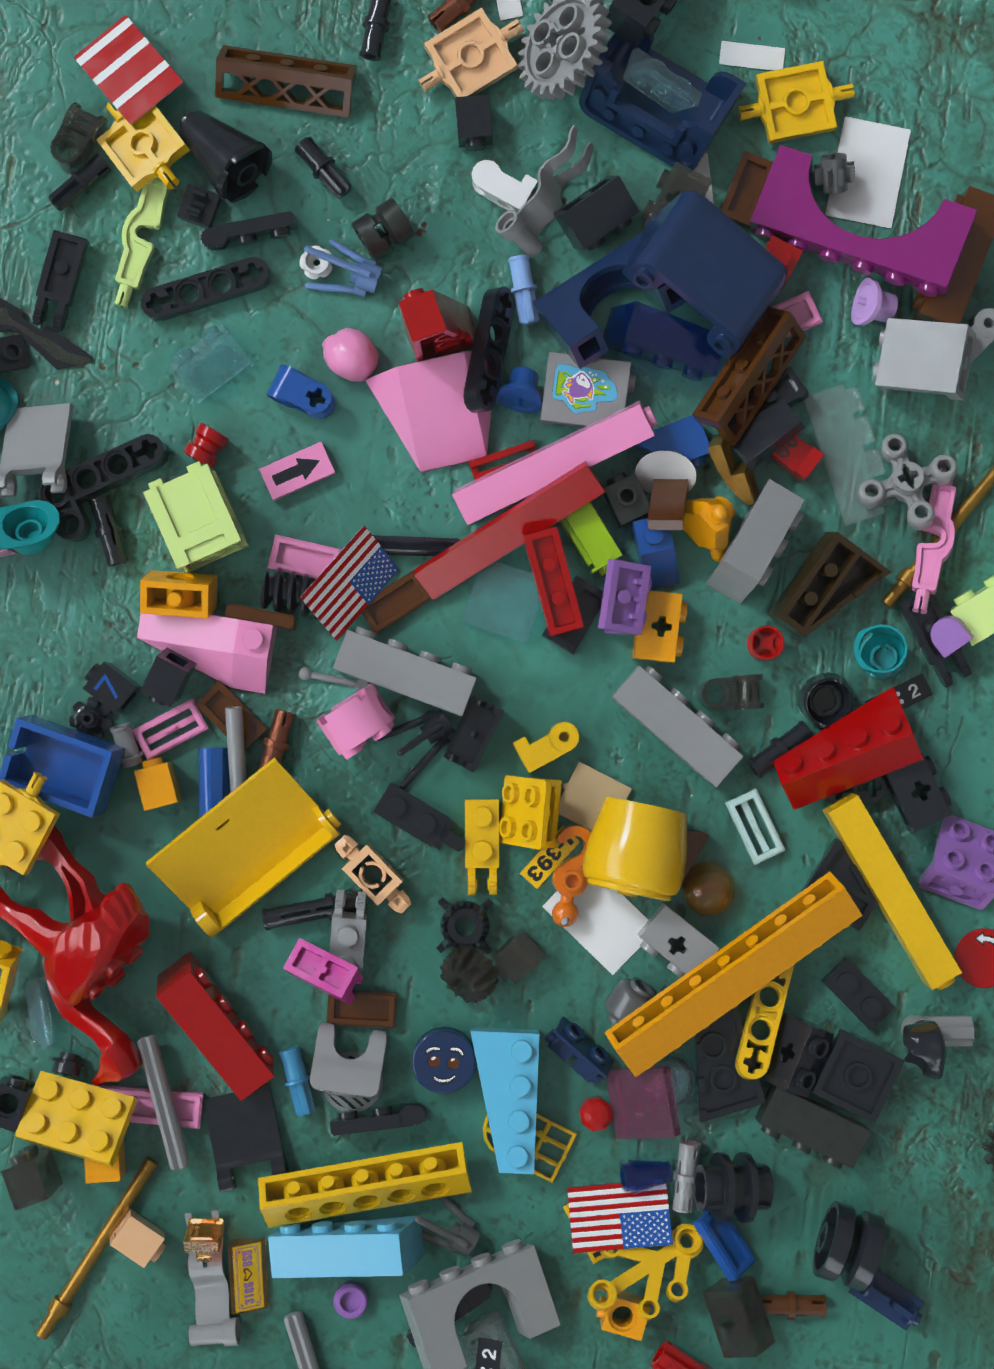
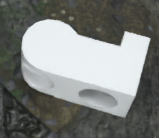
M491 160L478 162L472 171V186L479 195L508 211L515 210L518 212L533 197L537 190L538 180L526 174L522 182L503 173L500 167Z

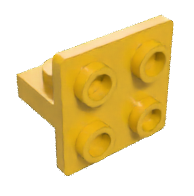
M506 775L502 789L503 799L499 823V842L537 850L556 848L562 780Z

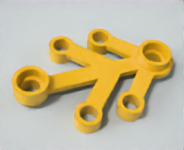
M681 1224L672 1230L673 1245H667L659 1251L643 1247L618 1249L616 1253L600 1251L606 1259H614L618 1256L640 1263L610 1282L604 1279L594 1282L587 1293L590 1305L596 1310L609 1309L615 1303L617 1294L648 1275L644 1299L638 1304L637 1312L644 1320L654 1319L660 1311L658 1298L665 1264L675 1257L674 1278L666 1287V1295L673 1302L682 1301L688 1294L686 1282L690 1260L698 1256L704 1246V1241L694 1225ZM686 1236L691 1240L692 1245L690 1248L682 1246L680 1242L681 1237ZM677 1284L682 1288V1296H675L672 1293V1285ZM598 1290L604 1291L607 1295L606 1302L597 1301L595 1292ZM644 1303H651L653 1305L654 1313L652 1315L644 1312Z

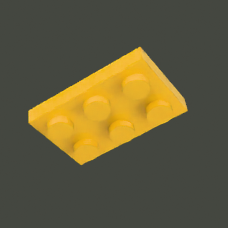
M40 1071L14 1136L22 1141L113 1167L138 1100L133 1096Z

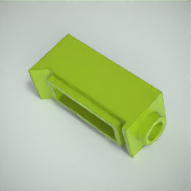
M590 502L559 521L587 568L589 566L593 567L590 571L591 575L598 571L601 576L605 575L608 559L621 558L622 553Z

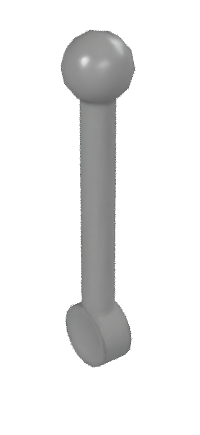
M303 667L299 671V677L302 680L313 678L356 687L358 691L369 685L368 681L363 679L356 681L312 672L308 667Z

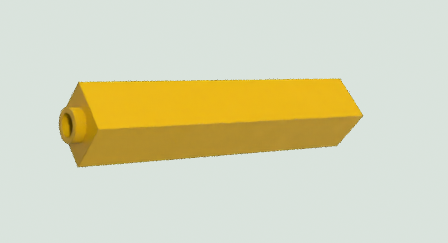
M851 792L822 809L837 837L843 843L853 864L856 865L861 873L865 884L876 898L877 905L923 983L932 991L936 988L937 990H942L952 985L956 981L954 977L962 972L859 796Z

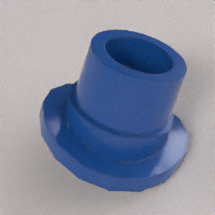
M527 367L513 368L508 383L498 390L497 402L506 408L521 413L532 414L539 412L543 399L537 390L538 373Z

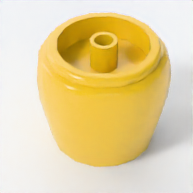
M605 797L589 836L584 854L583 874L588 878L587 883L593 886L618 891L617 894L638 898L639 895L669 901L671 896H675L679 892L684 878L687 855V814L649 804Z

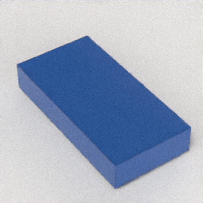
M705 1211L693 1222L694 1227L729 1282L737 1280L756 1261V1258L732 1220L727 1223H718L714 1220L710 1211Z

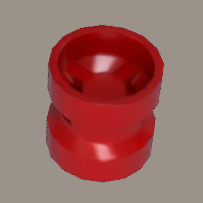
M200 422L195 430L196 437L193 442H189L183 452L203 465L208 464L213 469L218 461V452L225 449L229 439Z
M769 625L761 626L751 631L746 641L749 654L761 661L774 659L779 656L785 644L781 631Z

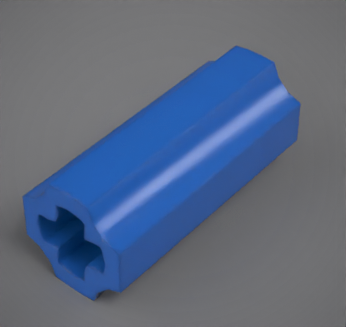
M198 748L199 817H202L230 794L228 748Z

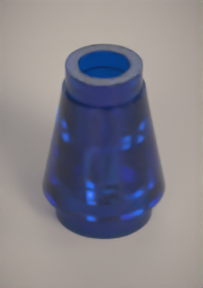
M628 1160L626 1164H620V1180L623 1191H631L633 1194H637L667 1182H672V1170L669 1161Z

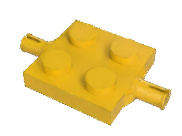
M824 61L759 73L755 77L758 91L757 103L738 106V114H740V121L760 117L765 125L768 144L832 132L837 128L834 114L835 101L854 98V86L850 83L848 85L832 87L826 76Z
M108 102L106 109L114 117L115 121L110 129L96 140L131 187L138 192L157 177L162 180L168 190L174 189L168 178L177 187L179 179L173 174L170 167L190 149L157 106L152 107L133 124H129L118 110L115 111Z
M33 772V776L26 789L17 788L4 779H0V868L2 865L9 866L22 875L30 873L61 814L47 806L38 796L45 781L48 779L39 772Z

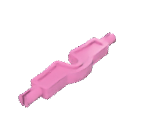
M941 468V472H947V469ZM953 481L947 485H932L929 503L934 508L935 517L933 524L923 531L935 534L941 539L937 543H919L917 545L916 566L912 582V590L916 592L912 611L919 613L921 600V614L927 613L930 594L934 595L937 592L942 563L948 559L954 547L955 529L951 517L956 498V487L952 486Z

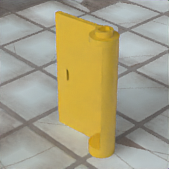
M274 757L146 862V866L190 909L193 918L208 936L214 938L341 833L338 827L341 825V822L329 808L324 812Z

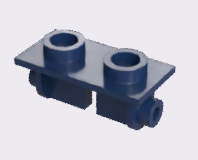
M563 1016L556 1029H552L545 1037V1040L549 1043L547 1047L565 1062L573 1054L577 1057L570 1067L588 1083L592 1081L596 1085L602 1078L608 1076L614 1060L610 1058L609 1053L602 1046L596 1045L584 1035L583 1030L576 1023L570 1022Z
M878 1270L866 1290L859 1291L850 1288L848 1291L904 1330H907L910 1324L917 1326L922 1319V1314L919 1313V1310L923 1306L924 1301Z

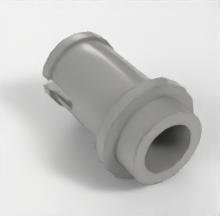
M130 722L110 728L115 744L126 748L121 762L123 768L132 767L143 762L141 756L144 753L138 749Z

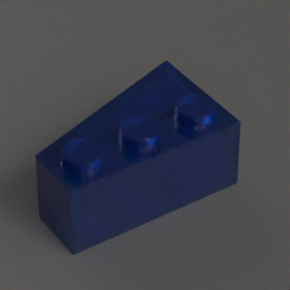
M638 301L611 308L603 334L607 347L610 350L652 362V365L662 369L680 371L683 377L693 381H701L702 378L715 376L721 359V355L708 344L707 335L709 329Z

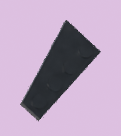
M738 1007L731 1009L711 1023L709 1027L695 1035L700 1123L766 1103L759 1078L746 1080L738 1074L735 1067L736 1056L744 1029ZM753 1057L744 1059L743 1064L748 1066V1072L752 1074L753 1070L756 1069Z

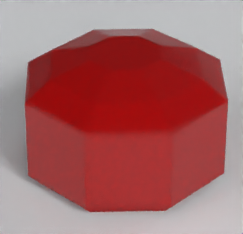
M601 1096L586 1098L579 1108L582 1125L592 1132L605 1130L613 1119L610 1103Z

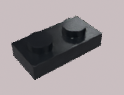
M846 957L821 979L832 993L870 1031L895 1008Z

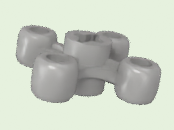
M890 434L882 441L880 452L882 458L892 466V475L884 481L874 479L864 481L859 486L858 501L866 509H876L887 498L895 497L897 500L907 504L908 511L906 517L909 526L918 531L926 530L933 524L935 511L932 505L924 500L923 489L931 483L939 485L951 483L957 474V463L949 455H939L928 466L920 467L916 463L909 462L907 458L908 442L900 434ZM897 447L899 450L892 451L890 448ZM939 468H946L948 471L941 472ZM902 476H904V479H907L909 483L913 482L912 488L911 486H908V483L906 481L902 482ZM874 492L876 496L871 497L866 493ZM922 513V514H924L926 517H925V518H918V517L916 516V514Z

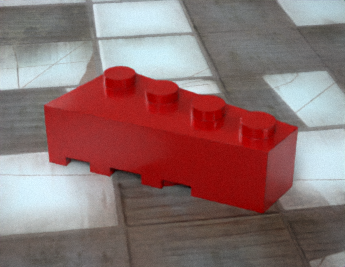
M893 686L773 762L786 796L793 810H796L921 761L923 756Z

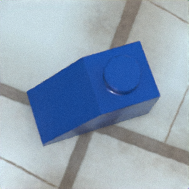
M693 415L655 429V436L633 446L634 449L645 454L655 451L679 453L689 459L695 468L706 464L705 457L710 455L708 450L709 442L701 423L695 420Z
M648 518L632 522L630 528L639 564L652 566L650 573L652 586L650 590L679 584L676 553L671 531L648 530Z

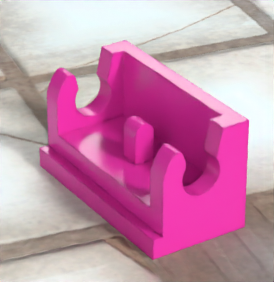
M301 938L298 939L283 967L293 977L350 1006L355 998L352 989L356 983L361 984L363 976L358 972V967Z

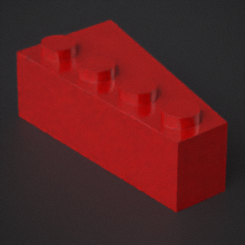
M423 288L404 294V300L398 302L404 329L416 362L459 353L473 347L476 326L467 305L433 289L424 292Z
M191 951L157 975L156 998L240 1101L274 1077L273 1063L275 1059L266 1046H259L254 1039L255 1035L245 1020H240L230 1001L219 991Z

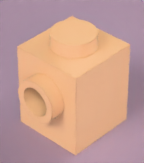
M130 1209L111 1235L110 1246L145 1268L150 1260L155 1262L165 1249L166 1244L163 1243L165 1239L164 1231Z

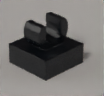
M188 184L177 217L180 220L206 229L208 227L212 228L222 198L216 193Z

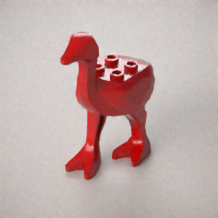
M54 825L37 860L49 861L61 876L69 899L70 922L62 923L55 921L40 909L19 905L10 899L1 886L0 917L19 931L45 958V978L51 998L60 1015L92 1038L101 1052L100 1067L95 1078L92 1080V1084L99 1087L107 1082H119L130 1077L140 1068L142 1060L139 1049L128 1034L94 1008L89 998L91 1000L96 999L107 988V985L111 988L116 986L126 976L127 973L124 971V968L127 964L128 966L132 965L143 954L144 950L141 946L149 937L150 916L145 911L141 899L128 883L124 882L117 885L115 890L105 896L99 890L94 875L75 860L66 846L62 833ZM6 866L11 872L14 871L9 866Z

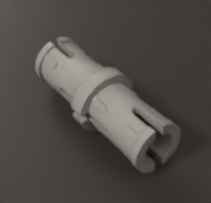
M688 1139L679 1141L677 1169L673 1171V1179L676 1181L672 1209L679 1213H693L695 1209L693 1175L700 1156L701 1143Z

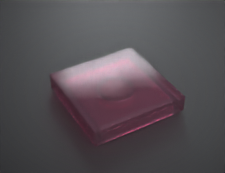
M652 1066L637 1077L633 1075L629 1068H611L606 1081L617 1139L674 1138L681 1134L669 1066Z

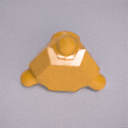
M722 496L687 500L683 530L698 547H705L710 550L711 557L715 562L721 561L726 552L725 549L728 547L735 509L731 502Z

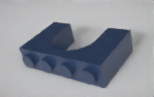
M643 232L533 302L544 326L579 369H582L609 351L600 328L591 318L596 305L603 298L618 290L627 288L641 289L625 277L622 272ZM665 283L653 290L642 289L650 293L667 313L687 302Z

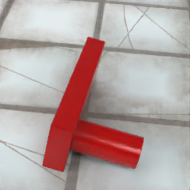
M552 527L523 535L549 636L583 628L584 625L558 528Z

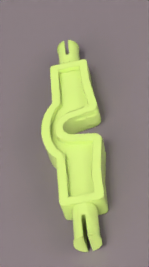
M159 177L143 187L137 207L127 216L122 228L124 251L115 277L116 282L120 286L114 304L123 308H128L133 289H140L145 271L154 253V245L145 239L139 238L137 233L141 228L159 230L162 227L165 205L170 190L166 188Z

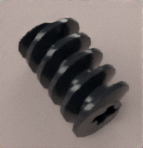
M278 568L273 576L269 575L268 569L261 592V607L267 609L273 601L275 611L280 612L285 604H287V611L290 615L295 614L300 607L301 616L307 618L311 610L300 597L310 587L309 575L305 573L301 581L297 582L295 571H291L287 579H283L282 568Z

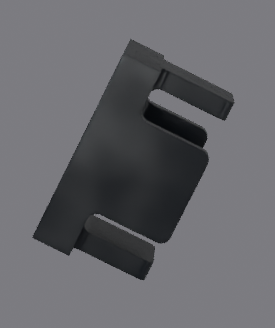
M840 1028L834 1042L831 1041L829 1051L824 1058L811 1092L875 1123L905 1060L853 1032L849 1033Z

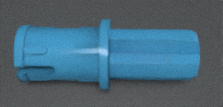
M300 1046L279 1051L287 1079L284 1085L289 1087L296 1115L306 1116L315 1112L316 1108L308 1082L310 1075L306 1074Z

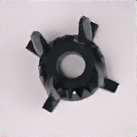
M442 897L438 903L445 910L440 922L444 940L436 949L442 953L450 946L460 950H471L478 947V949L488 955L492 949L485 941L490 929L489 917L486 911L494 903L487 899L483 904L478 905L475 902L465 900L451 905ZM468 916L473 919L475 929L470 935L463 936L456 931L455 922L458 918Z

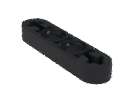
M251 257L153 287L142 295L141 308L152 320H167L260 291L270 282V270L260 258ZM256 266L258 271H264V273L259 275L258 282H253L251 278L242 279L241 282L244 287L238 288V281L233 274L234 271L238 270L240 277L249 275L250 267ZM221 275L228 276L232 283L231 288L225 293H218L213 289L214 280ZM189 285L195 286L199 290L198 299L193 303L183 302L180 296L182 289ZM169 291H173L174 298L179 307L174 308L172 302L161 305L162 311L158 313L154 308H149V305L153 304V298L156 296L161 301L172 299L168 294Z
M505 286L488 289L482 299L463 393L464 403L472 413L490 411L496 404L515 310L514 296L511 290ZM491 326L494 330L495 341L491 338ZM484 358L488 361V373L485 370Z

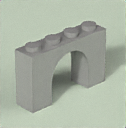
M520 1239L507 1242L501 1246L502 1251L492 1255L490 1253L479 1254L471 1259V1264L462 1268L453 1266L444 1269L439 1273V1278L430 1282L428 1280L414 1282L408 1286L409 1291L399 1294L423 1369H464L467 1367L455 1331V1312L462 1297L469 1290L481 1284H497L507 1297L519 1334L531 1339L560 1326L534 1245L521 1242Z

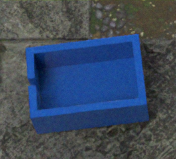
M34 715L16 718L8 748L14 750L26 747V750L5 754L0 770V779H4L17 788L26 789L33 776V772H39L43 774L42 776L48 778L38 795L42 800L91 818L106 813L126 748Z

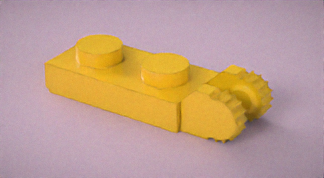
M465 799V868H468V895H476V868H489V879L487 880L489 895H497L499 799Z

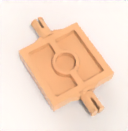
M481 7L424 43V48L431 57L435 70L418 79L423 91L426 93L429 89L443 82L444 85L451 89L455 97L475 96L518 69V65L509 52L507 41L524 32L522 25L515 19L499 29L489 20Z

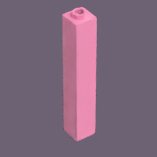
M639 400L455 489L452 496L466 524L469 525L536 493L584 461L589 466L595 465L655 436L653 427L658 425V422L651 407L643 408Z

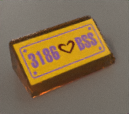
M265 1238L231 1240L228 1245L231 1313L241 1314L268 1308Z

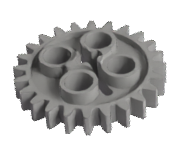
M553 0L552 5L546 2L543 4V14H534L536 19L535 25H527L526 28L530 31L528 37L521 39V42L526 44V47L518 52V55L524 58L517 67L523 71L519 77L525 81L524 87L538 97L546 98L549 101H553L555 97L563 100L565 93L573 96L575 85H579L582 88L585 87L584 78L586 75L594 77L592 69L594 64L601 65L603 62L599 55L608 51V47L603 45V42L611 37V33L605 29L612 24V21L606 17L610 11L603 6L604 1Z

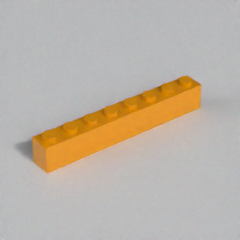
M829 871L604 1033L615 1051L633 1075L637 1077L669 1053L681 1047L683 1043L697 1033L709 1027L711 1023L725 1013L737 1007L739 1003L753 993L765 987L767 983L781 973L793 967L809 953L821 947L837 933L849 927L863 915L846 888Z

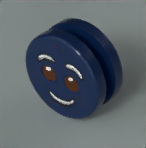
M447 1026L433 1028L424 1033L415 1045L412 1055V1069L418 1082L429 1091L439 1094L456 1092L470 1081L475 1070L476 1057L473 1044L458 1029Z

